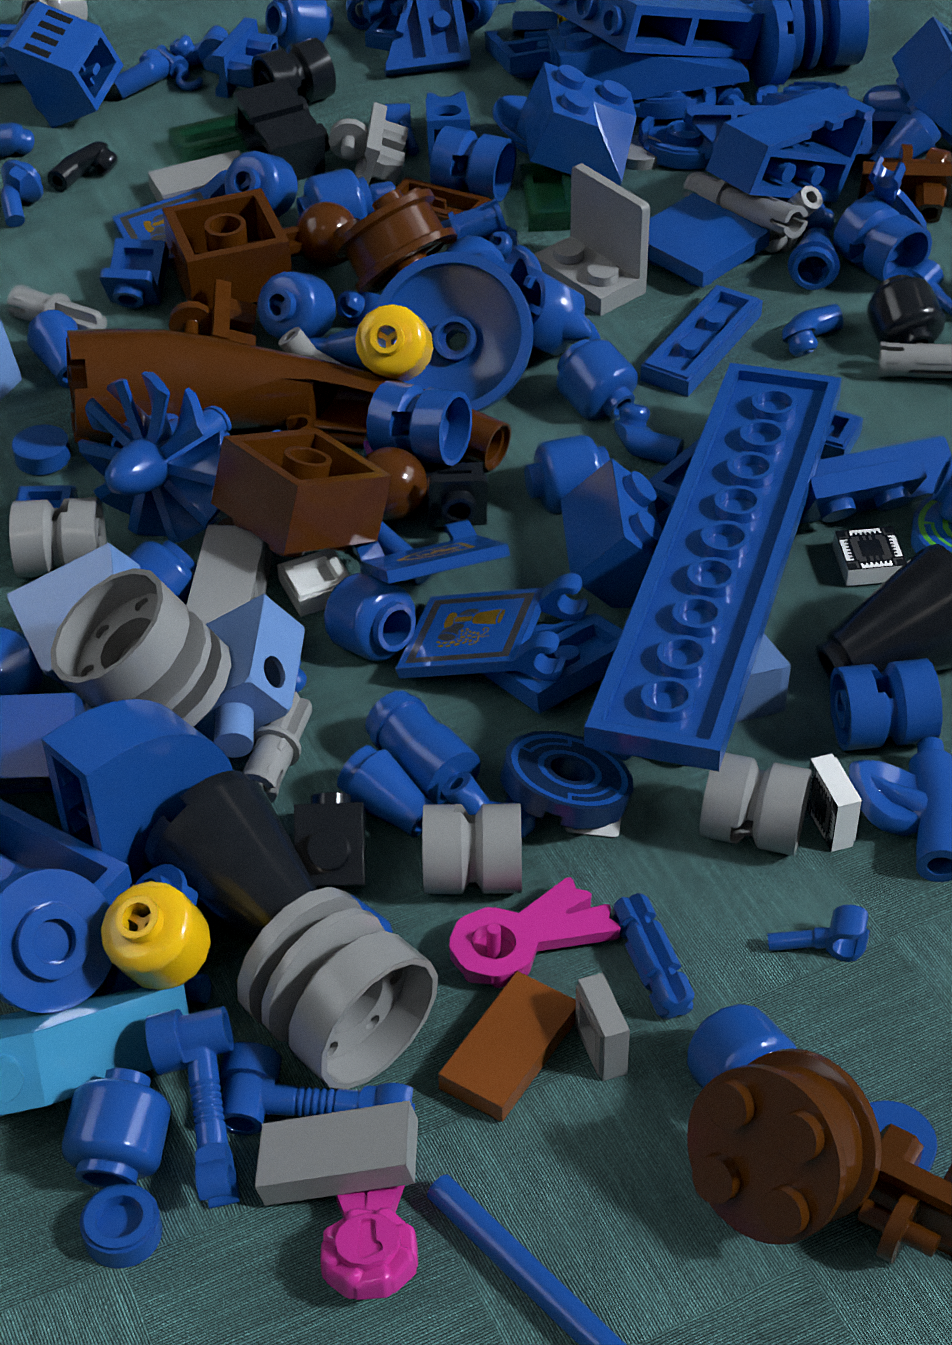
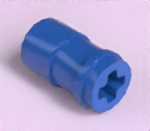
M394 691L378 700L370 710L366 718L365 729L373 745L379 751L383 749L388 750L434 804H449L442 794V789L445 783L458 773L468 772L476 781L481 766L479 756L448 726L440 724L428 712L426 705L419 698L410 695L406 691Z

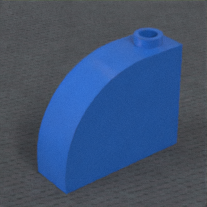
M126 699L94 707L72 718L41 738L62 831L128 864L133 885L142 875L150 871L144 864L143 852L149 833L160 817L164 815L171 823L187 807L179 798L187 790L210 776L233 770L229 759L215 743L171 709L150 700Z

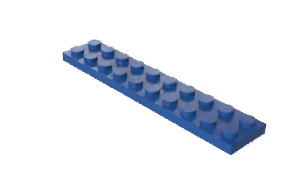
M737 363L729 364L585 723L584 747L719 772L809 495L810 479L815 476L840 399L841 377Z

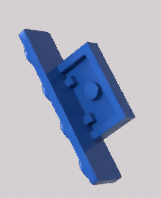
M936 436L821 459L815 476L810 478L809 495L799 524L817 520L835 522L845 519L856 512L876 508L878 511H888L899 508L910 501L930 497L933 495L934 487L945 462L951 456L946 438L944 436Z

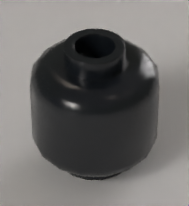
M896 275L884 280L877 286L867 305V317L879 344L880 342L934 344L945 328V315L932 287L926 280L918 277Z

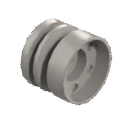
M137 568L113 574L92 587L70 609L57 629L50 650L51 668L89 705L97 707L109 702L126 699L150 700L171 709L193 727L217 702L226 687L231 669L229 647L194 612L188 611V607L151 570Z
M326 887L307 892L285 906L262 929L245 956L237 979L238 1001L245 1011L259 1024H264L270 1034L278 1041L288 1042L290 1049L296 1057L330 1088L350 1089L367 1083L387 1069L413 1042L426 1022L437 996L438 974L426 957L398 934L385 931L378 918L370 911L363 910L358 901L346 891Z

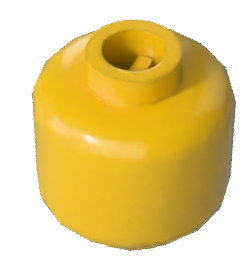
M395 304L379 306L367 313L360 322L355 337L356 351L363 365L377 376L399 381H409L421 374L429 364L433 352L432 334L425 322L407 307Z
M148 881L131 886L115 898L106 910L101 926L102 946L110 961L131 980L148 989H171L179 987L193 978L205 963L211 945L209 925L201 911L184 893L167 883Z

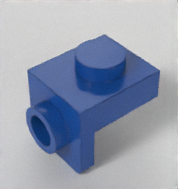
M115 238L110 268H102L99 277L110 302L127 308H138L143 304H161L170 252L166 241Z

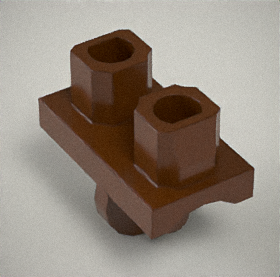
M901 144L899 157L884 158L882 165L888 170L895 171L898 162L902 161L904 163L906 171L902 178L900 190L912 201L926 222L937 223L940 221L943 206L947 205L952 186V164H933L930 159H913L912 144ZM863 161L857 200L874 190V185L870 182L869 175L875 162Z
M216 278L213 290V308L210 309L207 305L198 301L182 302L175 306L170 313L169 330L212 336L255 346L256 335H252V331L255 325L257 304L231 298L232 282Z
M888 1124L880 1132L882 1159L878 1179L869 1197L857 1208L860 1210L857 1220L882 1232L876 1256L892 1264L898 1258L904 1245L931 1258L936 1249L952 1257V1164L943 1179L918 1167L924 1146L919 1142L916 1135L893 1124Z

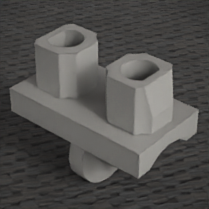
M377 102L373 103L368 128L364 123L356 119H341L332 126L328 143L331 150L338 157L346 160L357 159L355 175L357 178L364 177L368 185L371 178L383 182L391 181L396 185L404 164L405 153L403 149L409 128L386 121L387 106Z

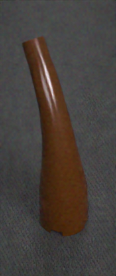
M111 328L67 330L68 386H70L72 410L75 409V412H70L75 444L81 439L92 442H111L114 437L110 433L92 428L85 411V406L91 398H94L119 423L123 424L127 420L122 405L106 389L110 383L117 379H127L134 402L147 415H151V402L141 374L145 371L155 373L169 389L170 398L166 413L176 414L179 417L184 391L189 387L196 393L202 410L208 406H217L226 412L231 421V430L277 426L287 427L286 419L289 416L308 414L313 418L315 428L367 433L366 420L369 404L379 385L385 381L405 383L334 362L212 336L165 329ZM472 409L470 441L461 461L466 463L482 462L483 469L490 471L497 468L505 457L510 445V425Z

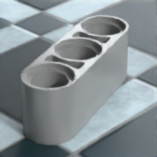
M208 525L186 604L188 611L194 612L207 624L252 599L265 594L272 562V551L269 549V544L251 531L239 528L236 525Z

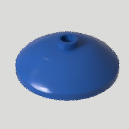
M442 252L423 257L396 274L385 287L376 303L375 308L390 304L407 307L425 322L432 334L433 352L429 364L421 374L409 381L402 382L418 385L423 389L435 387L464 392L470 400L471 408L480 412L505 397L513 389L526 369L533 345V322L529 305L512 277L501 267L486 258L465 252ZM458 333L465 334L467 337L466 345L460 350H451V338Z

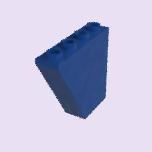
M535 0L621 51L628 53L752 59L764 13L739 0Z

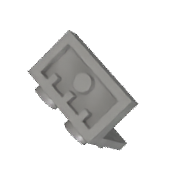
M582 163L572 167L571 234L569 237L559 240L555 244L534 254L541 265L542 271L584 295L585 307L599 316L646 293L650 205L648 202Z

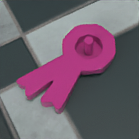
M567 877L520 913L497 907H484L458 919L450 936V959L460 972L464 974L467 982L492 984L495 988H503L517 971L528 976L537 951L616 940L620 937V926L611 919V906L609 904L591 907L592 893L576 889L574 880L571 877Z
M405 1185L335 1195L343 1219L324 1230L320 1264L322 1278L344 1297L356 1300L386 1298L396 1293L416 1274L418 1267L416 1232L414 1227L396 1214Z

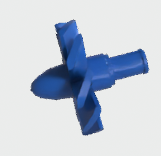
M145 371L141 374L151 402V418L134 402L127 379H117L110 383L106 389L122 405L129 426L115 420L94 398L89 399L85 406V411L94 430L112 434L124 448H116L81 439L78 441L79 452L104 476L105 483L93 490L95 495L100 498L101 502L130 515L128 530L137 535L167 536L168 541L178 543L205 530L208 525H213L219 520L217 515L221 510L211 504L223 436L230 435L226 431L231 430L232 425L230 418L220 407L208 406L202 410L196 393L189 387L184 391L179 418L169 420L166 411L170 391L155 373Z

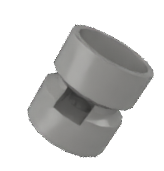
M67 498L63 500L60 508H54L48 500L13 501L9 515V539L11 558L16 576L18 578L42 577L58 567L105 545L106 530L100 498Z
M725 752L719 772L709 771L700 817V836L734 844L739 843L746 835L752 836L758 849L795 856L808 803L812 770L776 762L766 771L760 770L755 758Z
M462 804L423 805L422 858L424 894H463L469 883H477L483 894L522 893L521 804H482L476 815H468Z

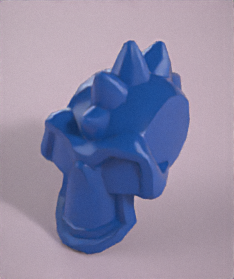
M522 245L515 246L505 261L501 260L494 251L480 249L464 251L465 253L475 254L495 263L506 271L519 286L527 300L532 315V348L557 356L564 352L571 344H575L580 340L588 339L592 341L600 339V334L596 327L585 316L584 295L543 272L537 257L527 247Z

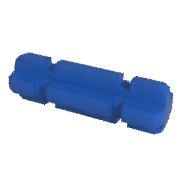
M636 893L629 898H619L614 903L615 913L613 920L620 926L621 937L629 940L625 943V946L644 987L652 991L649 998L657 1015L665 1020H670L677 1015L685 1016L693 1009L694 1004L692 1000L695 993L687 976L683 972L677 971L682 966L662 924L657 920H653L657 914L649 898L642 893Z

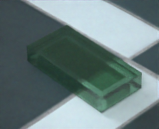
M234 113L167 129L169 145L181 164L239 150L240 153L248 151L242 142L241 135L235 132Z
M537 163L520 165V181L528 232L571 230V175Z

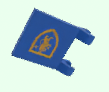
M469 520L443 525L450 541L385 556L378 541L352 546L353 552L358 558L360 573L371 574L373 577L388 584L508 557L510 552L508 543L477 535Z

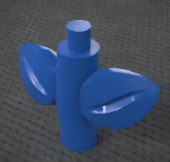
M932 736L922 738L917 743V753L911 757L908 763L909 772L894 765L875 760L862 759L852 762L849 765V779L862 800L860 809L868 820L885 832L901 836L917 833L916 870L918 874L924 879L933 882L951 881L952 755L944 751L943 741Z

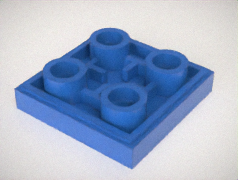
M692 193L650 218L648 262L677 274L690 285L703 288L768 247L770 230Z

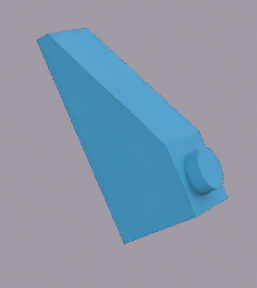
M184 984L165 990L142 987L90 997L73 1008L56 1013H36L24 1010L0 1015V1116L45 1107L73 1097L76 1088L89 1080L104 1078L105 1072L108 1069L126 1068L141 1073L154 1069L146 1041V1017L174 1009H180L183 1015L189 1014Z

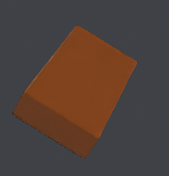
M517 971L438 1073L439 1089L503 1122L575 1024L576 1000Z

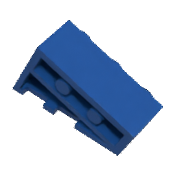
M829 87L726 121L720 134L714 141L712 155L706 171L749 195L791 198L803 187L813 186L819 190L823 201L837 202L875 109L833 87Z

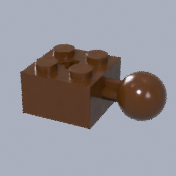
M262 188L162 208L167 246L170 251L169 261L187 301H198L207 305L210 309L213 308V290L216 278L232 282L231 298L253 303L258 302V296L263 285L272 276L281 272H292L291 257L302 255L311 264L324 268L336 267L348 261L346 257L338 258L332 248L336 240L332 234L337 228L355 219V217L347 208L335 202L324 201L309 206L299 216L296 225L282 228Z
M318 428L223 436L211 504L230 516L236 526L251 531L268 543L269 549L274 553L286 557H301L306 551L321 549L345 551L350 549L351 545L377 542L382 521L396 522L404 520L420 508L427 493V476L419 460L406 450L396 447H384L362 457Z

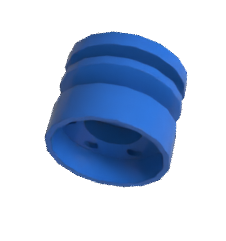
M787 0L794 16L793 21L787 22L788 34L794 33L796 39L795 58L791 72L796 71L798 67L803 70H812L817 65L819 59L824 66L829 68L858 65L863 60L869 37L868 0Z

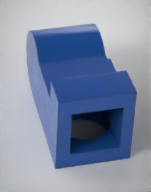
M459 91L451 97H439L432 92L427 93L425 102L429 166L436 137L443 127L451 126L471 130L465 91Z

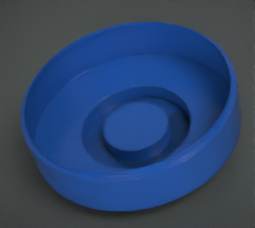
M49 868L24 870L0 882V1001L12 1007L31 1012L56 1013L77 1006L88 999L100 987L112 966V962L102 946L101 936L103 919L110 905L102 892L93 883L76 873Z

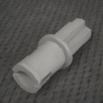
M19 284L12 288L7 298L8 305L20 307V309L14 307L7 308L9 315L15 318L31 321L41 312L59 310L75 320L78 330L105 329L107 327V318L101 315L98 310L73 303L63 293L58 292L49 295Z
M297 691L294 692L292 708L286 716L255 730L252 753L242 771L250 780L254 779L263 787L271 803L275 801L279 793L281 782L288 767L297 763L302 753L299 740L312 713L311 702L308 699L300 698Z

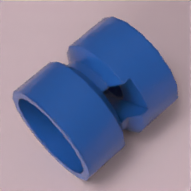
M445 126L436 137L430 159L431 183L463 192L469 189L471 194L489 199L497 198L498 202H501L508 194L514 178L517 159L516 144L510 138L485 133L478 138L475 131Z
M864 196L851 204L839 219L834 231L833 245L835 251L859 268H865V271L871 276L883 282L896 275L915 277L912 274V269L923 260L928 259L931 253L932 238L931 233L926 228L907 216L900 215L899 212L875 196Z
M385 381L376 389L369 404L366 420L369 446L373 451L384 447H396L408 451L420 461L454 466L465 454L470 441L472 430L470 400L466 393L435 387L423 390L421 386Z
M927 658L887 663L882 673L873 664L843 666L833 669L829 688L830 711L835 737L843 751L883 747L887 737H891L897 746L917 744L922 738L930 736L939 738L943 722L941 689L934 666Z

